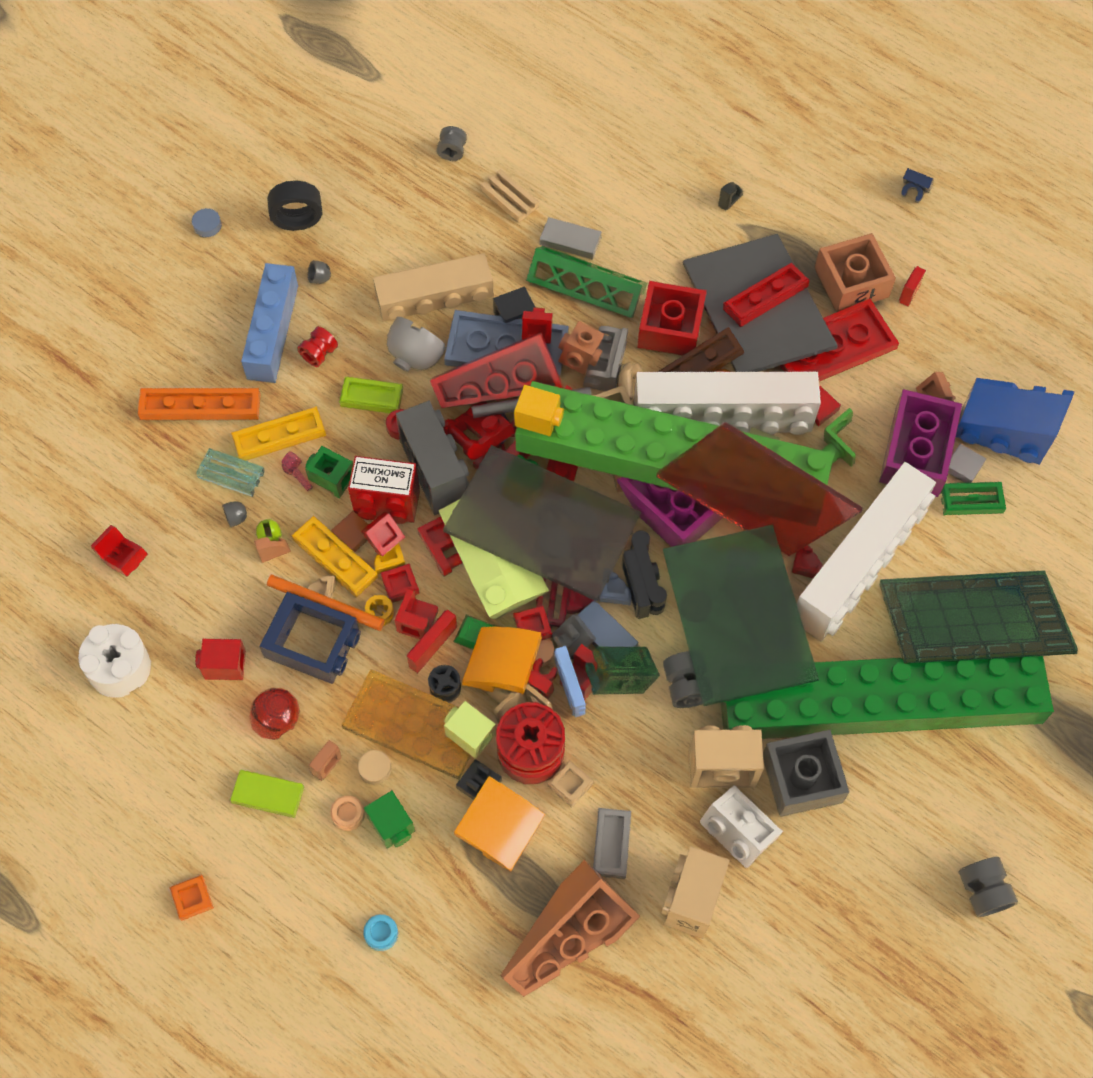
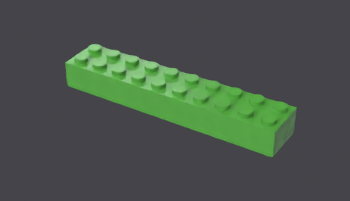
M534 381L531 383V387L560 395V408H564V415L560 426H554L551 436L517 427L515 433L516 451L817 524L824 502L834 453Z

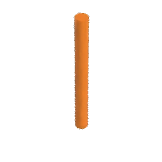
M271 574L267 580V586L284 593L290 592L353 616L357 619L358 623L381 631L384 626L385 620L275 575Z

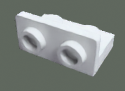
M735 785L712 803L700 820L701 825L745 868L752 865L756 858L783 832Z

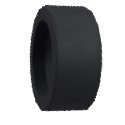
M298 180L285 181L272 188L268 194L270 221L275 226L284 230L297 231L313 227L320 221L323 215L320 191L308 182ZM296 202L307 204V206L299 209H288L282 207L286 204Z

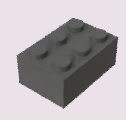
M429 400L396 413L400 443L409 462L416 463L419 484L433 514L437 515L439 514L438 510L465 496L467 497V490H470L467 479L469 472L464 460H458L455 451H457V447L452 435H446L444 432L445 421L440 410L434 411Z

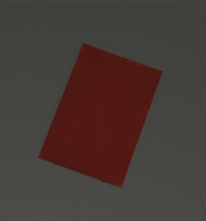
M727 422L721 424L659 470L656 475L657 478L787 556L794 554L862 513L863 508Z

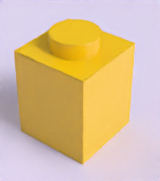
M524 385L514 410L516 427L546 436H551L554 426H560L564 415V408H560V395Z

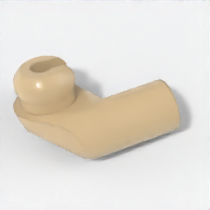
M625 363L617 377L618 387L624 386L630 400H633L632 379H636L637 372H642L639 363Z

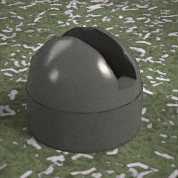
M312 260L308 267V281L314 284L326 283L331 277L329 266L322 261Z
M234 501L222 505L230 528L245 521L247 511L242 503Z

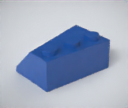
M976 378L962 407L956 437L966 443L978 444L990 448L996 453H1006L1018 457L1026 463L1040 465L1058 435L1075 391L1063 390L1061 395L1047 393L1046 387L1034 386L1033 390L1018 389L1012 382Z

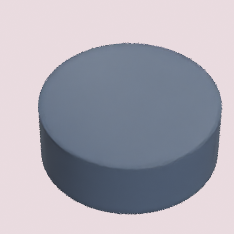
M201 209L192 217L193 228L199 236L212 237L221 229L220 216L213 209Z

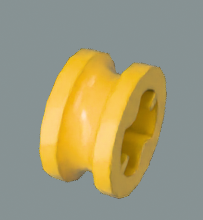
M374 595L366 602L365 612L375 615L372 609L377 610V605H383L384 610L387 612L384 613L382 611V616L377 617L385 620V626L393 619V604L384 595Z

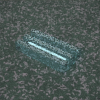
M209 448L196 474L200 479L253 497L255 493L254 488L255 486L258 487L260 483L259 478L260 476L263 477L265 470L262 466ZM211 459H213L224 464L253 473V475L249 476L237 472L229 467H223L214 464L210 461ZM206 469L211 470V471H214V472H217V473H219V474H216V473L207 471ZM225 476H228V477L237 479V480H239V481H236V480L227 478V477H225Z

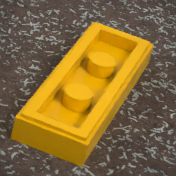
M316 406L231 432L240 462L324 437L326 432Z
M314 515L291 535L294 542L330 575L335 576L336 580L356 598L378 578V573Z

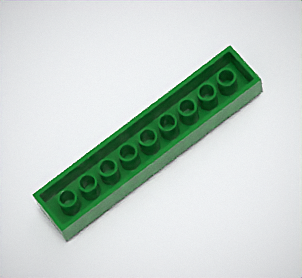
M1043 654L968 659L949 658V660L904 662L903 658L722 667L718 679L723 730H732L736 726H750L752 730H761L762 739L791 738L831 730L832 735L1043 724L1054 712Z

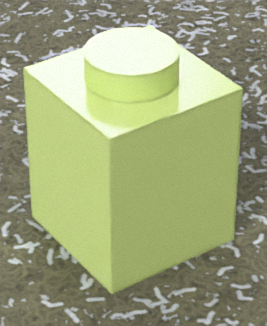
M466 701L459 708L456 706L452 708L444 719V723H446L444 725L445 735L475 759L496 736V724Z

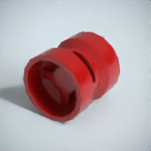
M317 326L311 332V338L303 340L297 347L301 357L314 367H319L325 361L326 354L332 353L338 347V342L333 335L326 329Z

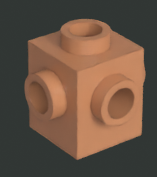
M578 321L571 335L565 333L558 346L559 349L563 350L558 362L584 375L589 365L596 366L603 352L598 348L605 334Z

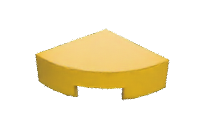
M399 543L384 556L377 554L374 559L375 571L378 574L406 565Z

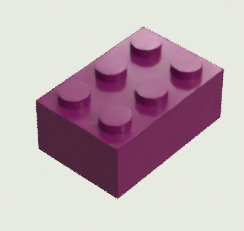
M903 389L895 408L879 483L888 484L903 463L906 462L936 482L931 493L935 497H939L947 481L962 403Z

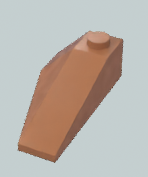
M584 860L560 884L500 976L525 997L558 977L561 969L576 960L581 963L588 959L587 953L602 944H605L607 947L616 942L639 919L640 915Z

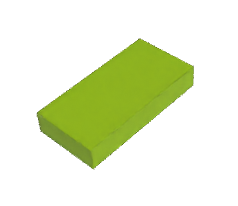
M345 376L339 400L340 407L391 413L400 407L403 384Z
M240 769L230 801L232 804L295 818L304 785Z

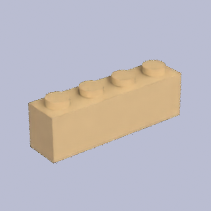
M485 253L373 277L375 293L383 321L395 320L397 316L405 317L418 313L426 314L432 310L445 307L454 308L463 303L480 302L494 297L493 279Z

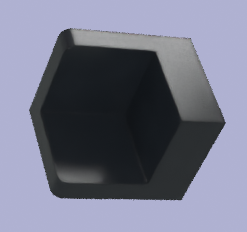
M525 286L493 298V312L495 316H501L504 323L519 318L522 319L523 311L533 312V307H535Z

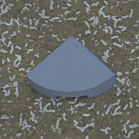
M604 569L600 602L630 606V589L615 572Z

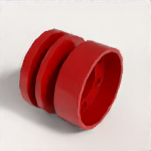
M526 702L511 707L501 717L496 729L498 761L502 770L512 780L523 784H540L551 779L559 771L565 754V727L556 712L546 705L537 702ZM529 735L531 738L536 736V742L533 743L530 739L525 741V736Z

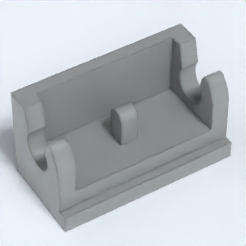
M599 327L598 331L610 336L604 335L598 348L603 352L595 367L589 365L583 387L603 391L616 388L617 377L620 373L627 345V328Z

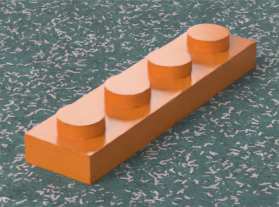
M141 388L138 416L140 420H259L261 393L259 388Z

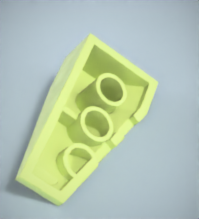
M466 496L438 510L490 618L496 620L549 592L536 564Z

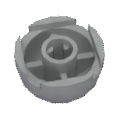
M397 316L387 335L388 350L396 358L393 363L407 372L410 368L426 370L434 366L446 349L444 342L425 328L421 327L419 329L411 326L413 324L412 321Z

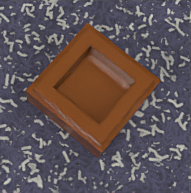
M352 511L331 532L352 551L356 552L367 542L361 530L369 524Z

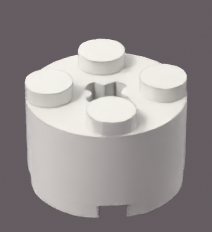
M120 624L95 626L90 630L89 635L84 639L79 650L78 658L81 670L90 684L104 696L124 697L137 687L140 688L149 676L151 669L149 654L138 633L127 626Z

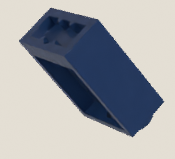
M287 592L259 647L264 658L333 684L337 675L341 676L344 673L348 662L346 656L350 647H356L361 631L355 617ZM300 612L342 628L326 663L283 647Z

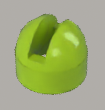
M272 519L260 521L257 525L256 535L258 539L266 537L264 529L266 527H269L272 536L268 537L270 541H278L282 536L279 524Z

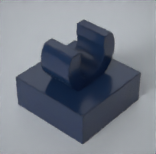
M907 168L903 177V183L906 185L902 189V196L906 197L910 189H915L918 192L915 202L919 203L923 198V191L930 192L934 179Z

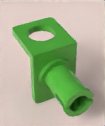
M850 408L824 429V441L828 445L822 451L834 453L832 464L839 458L843 459L849 466L855 464L856 454L836 435L852 421L853 411Z

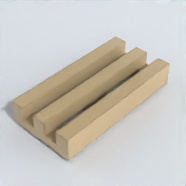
M501 169L497 171V176L494 177L492 175L489 178L488 183L484 181L481 184V191L518 223L539 208V201ZM496 187L501 193H503L506 196V198L511 203L517 205L522 210V212L518 211L512 204H510L493 188Z

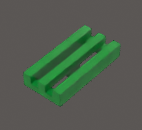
M1002 482L946 483L940 493L942 494L941 502L944 504L943 515L1002 514L1006 510ZM996 492V495L969 494L968 496H950V493Z

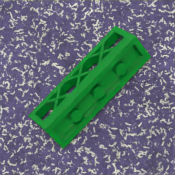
M544 246L535 249L526 279L528 282L630 318L634 317L640 295L645 293L648 284L642 280ZM539 262L549 264L554 276L547 280L536 277ZM557 268L563 269L564 271L559 273ZM568 272L574 273L581 285L574 289H569L565 287L561 276ZM583 277L591 280L585 283ZM556 279L558 284L552 283L550 281ZM595 281L603 284L607 295L599 299L592 297L587 285ZM609 286L617 288V290L612 292ZM583 288L585 294L578 292L577 290ZM620 291L633 294L629 309L618 306L614 294ZM609 297L611 303L603 300Z

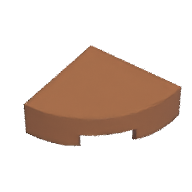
M264 537L254 541L262 563L291 552L287 541L279 538L278 541H270L268 537Z

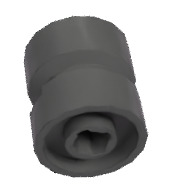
M686 651L672 655L663 661L666 679L672 683L669 687L672 705L675 708L699 706L713 698L710 680L703 676L707 673L703 653L699 651Z
M1000 857L987 858L958 871L965 889L973 893L970 897V902L977 918L1001 912L1019 903L1011 884L1004 882L1007 874Z

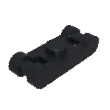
M636 531L632 536L630 550L635 549L651 604L650 614L659 615L664 611L667 592L663 587L658 586L657 580H660L657 563L651 562L648 553L650 544L649 534L645 531Z

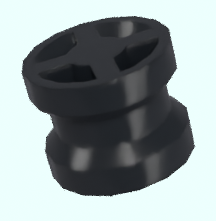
M439 665L430 672L428 682L432 697L440 703H451L456 700L461 692L458 671L449 665Z

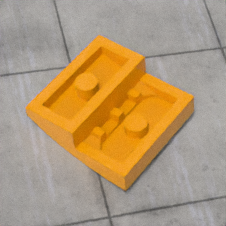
M481 627L462 684L494 692L495 687L524 694L542 639L541 632L512 627Z
M488 776L455 829L454 835L483 852L482 855L511 872L545 814L520 795Z

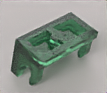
M596 647L593 651V656L597 662V671H595L593 663H586L585 666L586 673L593 687L591 689L593 695L643 694L660 676L647 647Z

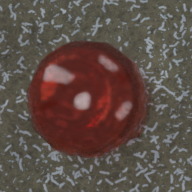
M273 687L261 692L251 704L249 720L252 730L261 738L280 739L284 733L293 730L300 714L298 700L292 693L283 688Z

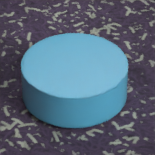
M380 914L371 917L366 922L363 934L369 947L376 951H385L396 943L398 928L391 917Z

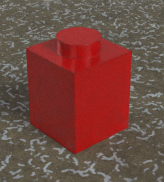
M202 638V647L196 651V668L200 669L205 680H243L246 649L241 639Z

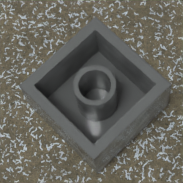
M831 730L766 744L763 751V761L780 817L842 804L850 792Z

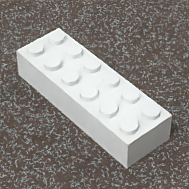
M637 372L633 403L634 406L747 433L753 427L771 435L783 432L802 435L812 432L821 401L818 372Z
M903 463L800 595L795 607L796 620L799 627L821 642L828 633L834 636L842 625V619L847 612L851 613L861 599L860 596L863 591L870 589L877 579L880 569L882 567L885 568L895 555L894 551L899 545L902 546L905 543L915 523L919 524L929 509L927 508L935 498V495L931 493L936 484L934 480L908 463Z

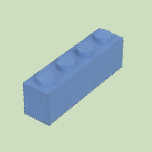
M265 263L241 360L247 380L276 383L298 290L294 266Z

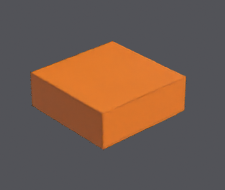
M203 875L170 887L181 921L214 908Z

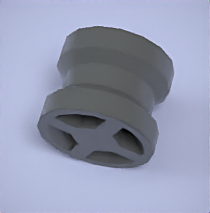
M454 126L442 128L440 132L441 141H439L436 148L437 154L448 161L460 160L464 154L463 146L467 141L466 133Z

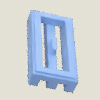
M567 647L556 648L554 651V661L572 715L574 717L585 715L586 703Z

